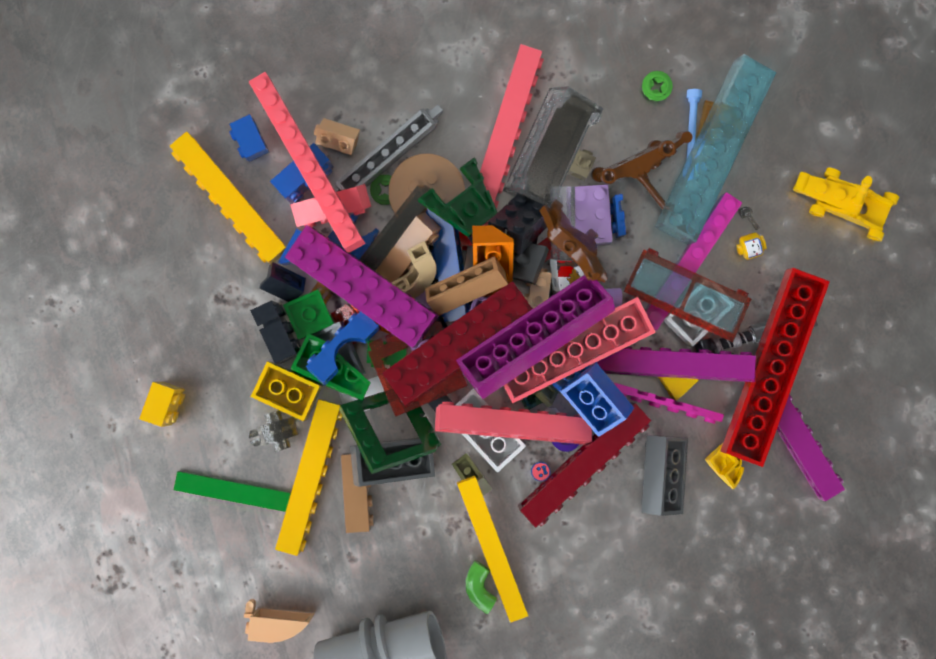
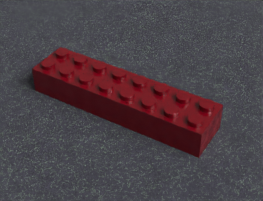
M512 281L382 374L403 404L408 407L458 372L460 367L456 361L457 359L533 308Z
M630 402L634 409L625 421L599 437L595 433L592 436V442L582 445L547 480L543 481L518 505L520 512L535 528L538 525L542 527L546 524L551 513L554 512L556 514L564 506L562 503L565 500L574 498L578 493L576 490L579 487L588 485L592 481L591 476L593 474L602 472L607 466L606 462L617 458L621 454L620 449L625 445L626 447L631 445L635 441L634 436L639 432L642 434L650 427L649 423L652 420L636 403Z

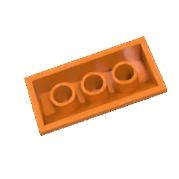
M493 225L472 226L473 266L495 256L505 270L508 284L512 282L513 238ZM499 288V289H497V290H495V291H493V292H491V293H488V294H486V295H484V296H482V297L492 296L493 294H495L497 291H499V290L502 289V288Z

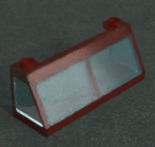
M648 248L647 251L643 249L623 292L638 297L644 302L733 342L752 300L747 297L749 293L738 289L736 292L659 257L658 251Z

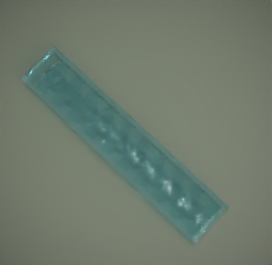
M745 54L734 60L655 225L657 229L687 245L697 242L777 72Z

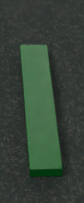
M177 471L173 489L174 491L286 512L291 492L183 471Z

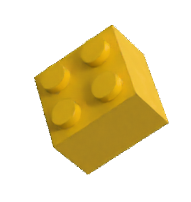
M164 381L152 382L139 419L160 427L172 425L178 418L179 412L177 410L179 404L181 405L185 399V394H183L185 389Z

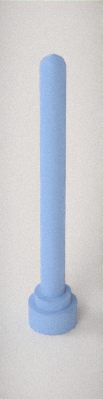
M688 89L686 97L690 103L688 132L693 137L691 142L687 143L685 175L687 181L693 180L697 107L700 99H702V90Z

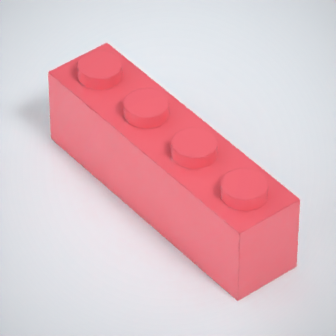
M365 184L336 192L347 212H353L354 216L366 213L365 209L371 207ZM315 198L290 204L297 227L302 225L313 227L316 226L315 222L320 221L321 224L329 222Z

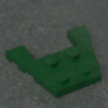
M475 157L460 168L472 185L447 204L443 202L433 188L417 199L419 203L467 237L472 234V226H482L498 213L489 190H486L483 182L484 177L478 170V162Z

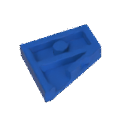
M623 194L614 195L610 200V215L613 218L611 230L616 238L626 235L625 215L621 207Z

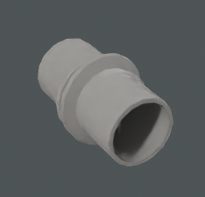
M432 611L422 612L390 622L385 615H377L374 624L369 618L361 619L359 630L318 641L313 654L314 659H447L442 631Z

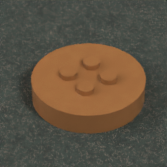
M418 154L406 159L395 169L389 183V202L394 214L404 225L409 226L416 216L426 213L428 208L419 203L417 199L433 188L445 204L465 190L462 175L455 165L446 158L435 154Z

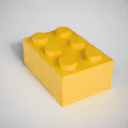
M267 361L250 397L299 420L306 421L323 385L293 373L291 370Z

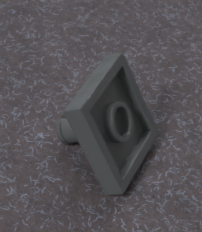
M531 243L521 255L513 252V279L536 285L549 249L546 246Z

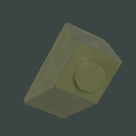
M467 453L452 463L461 480L476 476L483 496L493 489Z

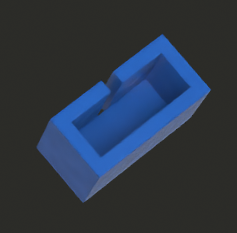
M250 114L229 124L232 129L229 133L232 139L238 142L240 147L237 150L242 159L246 158L250 162L270 153L263 137L260 136L261 133L254 118Z

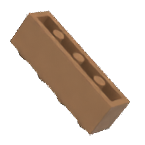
M426 213L416 216L376 272L390 282L403 277L413 266L407 250L423 241L426 242L427 246L433 244L439 238L438 233L442 228Z
M494 256L425 288L426 300L437 315H442L508 285L505 270Z
M345 453L341 455L346 533L369 532L371 526H374L373 514H370L373 500L372 495H369L368 487H371V485L361 487L354 485L351 453Z

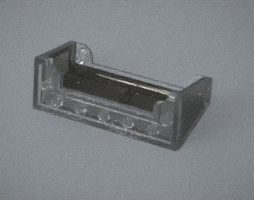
M569 86L549 88L503 191L512 196H524L529 200L542 203L550 208L556 199L562 203V196L559 194L560 189L589 126L600 121L604 108Z

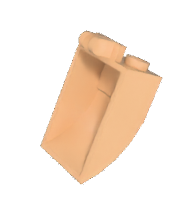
M250 599L246 603L244 618H250V622L246 624L245 634H248V641L267 643L284 641L301 632L309 624L315 613L257 608L255 610L256 601Z

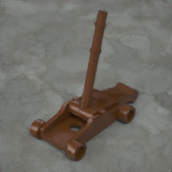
M678 132L676 138L672 141H651L647 149L607 168L596 167L592 170L591 177L596 182L612 184L617 179L624 177L637 179L664 211L665 216L671 220L677 231L684 238L690 235L685 224L680 221L673 212V209L669 207L651 184L647 175L651 169L654 170L659 167L663 159L666 157L670 158L677 153L676 149L683 143L691 142L693 137L690 132Z

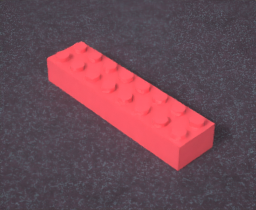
M636 297L616 307L614 312L505 384L504 388L511 403L519 401L656 333L639 298Z

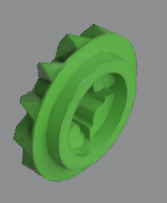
M653 71L644 78L642 88L644 95L649 100L658 102L665 100L670 95L673 84L671 78L666 73ZM653 82H655L656 84L663 83L660 87V91H658L657 89L651 90L654 86Z
M380 175L370 185V194L373 200L381 205H390L389 195L386 193L382 195L380 184L384 187L389 186L392 177L390 175Z

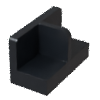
M272 262L269 265L267 277L260 284L259 288L284 301L290 302L299 298L304 293L306 278Z

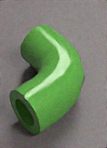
M475 560L465 579L466 593L470 601L479 610L488 614L493 608L497 597L489 593L484 585L490 569Z

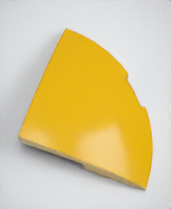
M722 443L705 458V461L730 488L735 489L741 480L744 467H741V459L720 452Z

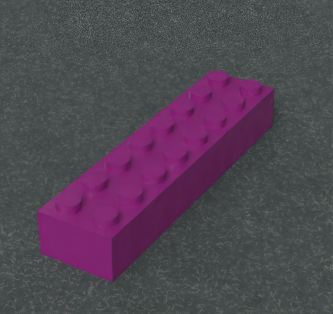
M309 225L305 226L285 256L287 260L412 348L418 347L439 316Z
M583 275L456 361L465 377L480 397L484 399L614 312L613 297L597 280L588 281L586 276Z

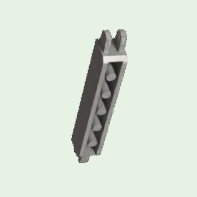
M437 105L432 110L428 108L426 110H419L336 182L335 191L363 184L366 187L370 185L378 176L384 173L436 128V124L439 122L437 118L443 113L441 107Z

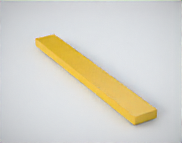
M476 476L457 482L458 488L509 621L511 623L528 616Z

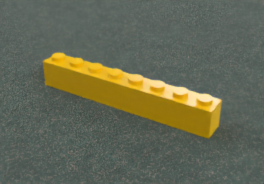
M186 131L170 145V148L173 150L171 153L178 162L182 161L186 165L183 167L190 176L194 175L198 179L196 184L203 191L206 189L210 193L208 198L215 205L219 204L222 210L220 212L224 217L233 220L235 224L232 226L239 234L244 233L247 237L245 239L247 244L259 251L258 257L264 263L268 262L270 264L279 259L286 245L194 137Z
M318 399L275 550L298 556L301 551L304 552L307 540H304L306 532L309 533L312 526L310 517L311 514H315L318 505L315 502L316 496H320L323 484H320L322 476L325 477L328 470L326 461L327 458H331L334 447H331L332 440H336L339 432L336 426L338 421H341L343 418L339 410L341 404L323 399Z

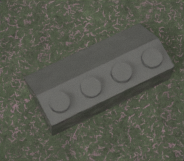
M647 435L643 498L641 502L642 513L659 516L683 514L688 438Z

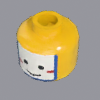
M756 232L741 236L739 244L736 245L739 256L743 255L747 260L762 256L764 250L767 249L763 235H759Z

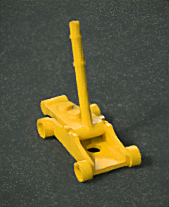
M826 168L824 173L826 179L812 176L805 172L799 173L793 191L817 200L815 204L811 205L810 214L824 217L825 212H829L869 229L867 234L869 239L882 241L884 237V232H882L888 213L891 207L896 205L899 200L897 194L884 192L882 197L869 189L872 185V178L870 176H866L861 181V185L853 184L839 179L841 172L834 168ZM863 204H865L867 207L866 213L861 214V209L863 207Z

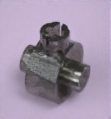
M280 410L265 414L266 425L256 427V429L250 431L249 439L259 436V438L250 441L253 446H264L272 443L275 452L290 448L289 438L299 435L294 417L283 419Z

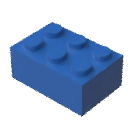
M313 143L310 145V148L328 177L333 172L334 166L318 146ZM294 160L270 181L290 204L300 202L304 198L303 194L308 190L311 191Z
M594 363L571 379L560 391L598 437L625 421L634 409L633 405L597 363Z

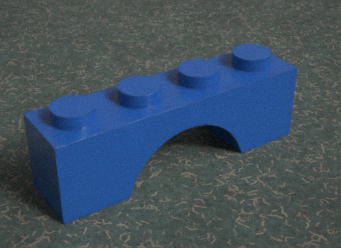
M361 311L358 314L354 313L349 318V323L336 331L331 342L329 340L326 341L321 347L322 351L318 355L314 354L307 361V370L324 386L338 373L335 359L339 349L349 342L366 344L379 331V325Z

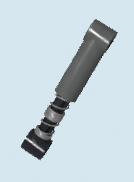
M767 321L751 325L744 332L738 331V333L729 334L728 337L722 336L721 339H712L711 337L700 340L694 345L696 353H699V350H710L711 353L717 354L721 350L740 347L742 344H748L751 341L754 344H758Z

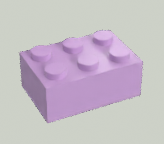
M608 185L569 187L567 192L571 225L584 234L588 230L593 229L599 235L595 239L597 246L610 245L612 243Z

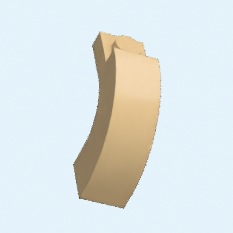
M425 241L407 250L413 266L406 275L392 282L413 298L422 294L425 288L431 285L436 275V263Z

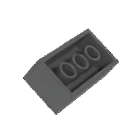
M420 438L380 442L386 455L422 444ZM350 446L355 486L361 487L435 477L433 453L371 474L358 446Z

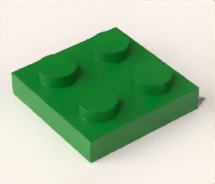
M319 289L283 304L298 340L306 338L308 333L311 335L334 324Z

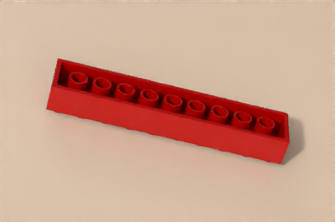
M796 268L786 269L755 354V382H745L720 452L761 467L764 466L830 281Z

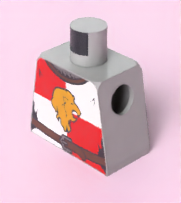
M550 259L552 285L555 291H561L585 275L579 265L572 259Z

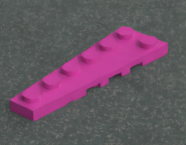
M614 383L625 397L626 395L631 396L630 400L641 403L642 400L649 401L650 406L660 408V405L667 406V411L678 413L681 410L686 412L685 416L697 419V416L705 417V422L715 424L716 421L722 422L724 414Z

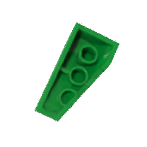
M308 333L291 366L292 372L323 385L307 370L306 366L311 356L314 354L318 355L322 351L321 347L326 341ZM337 353L335 363L338 373L325 386L363 401L371 382Z

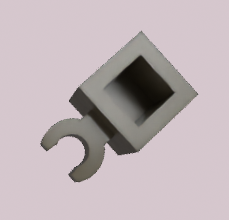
M578 150L568 174L585 182L596 157L588 150Z

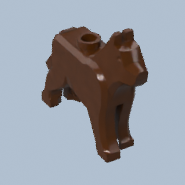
M557 199L551 204V208L544 205L539 211L548 228V239L579 265L588 281L597 280L605 283L608 279L607 273L597 258L598 249L595 239L599 235L593 229L588 230L584 234L572 226L568 217L561 209L563 204Z

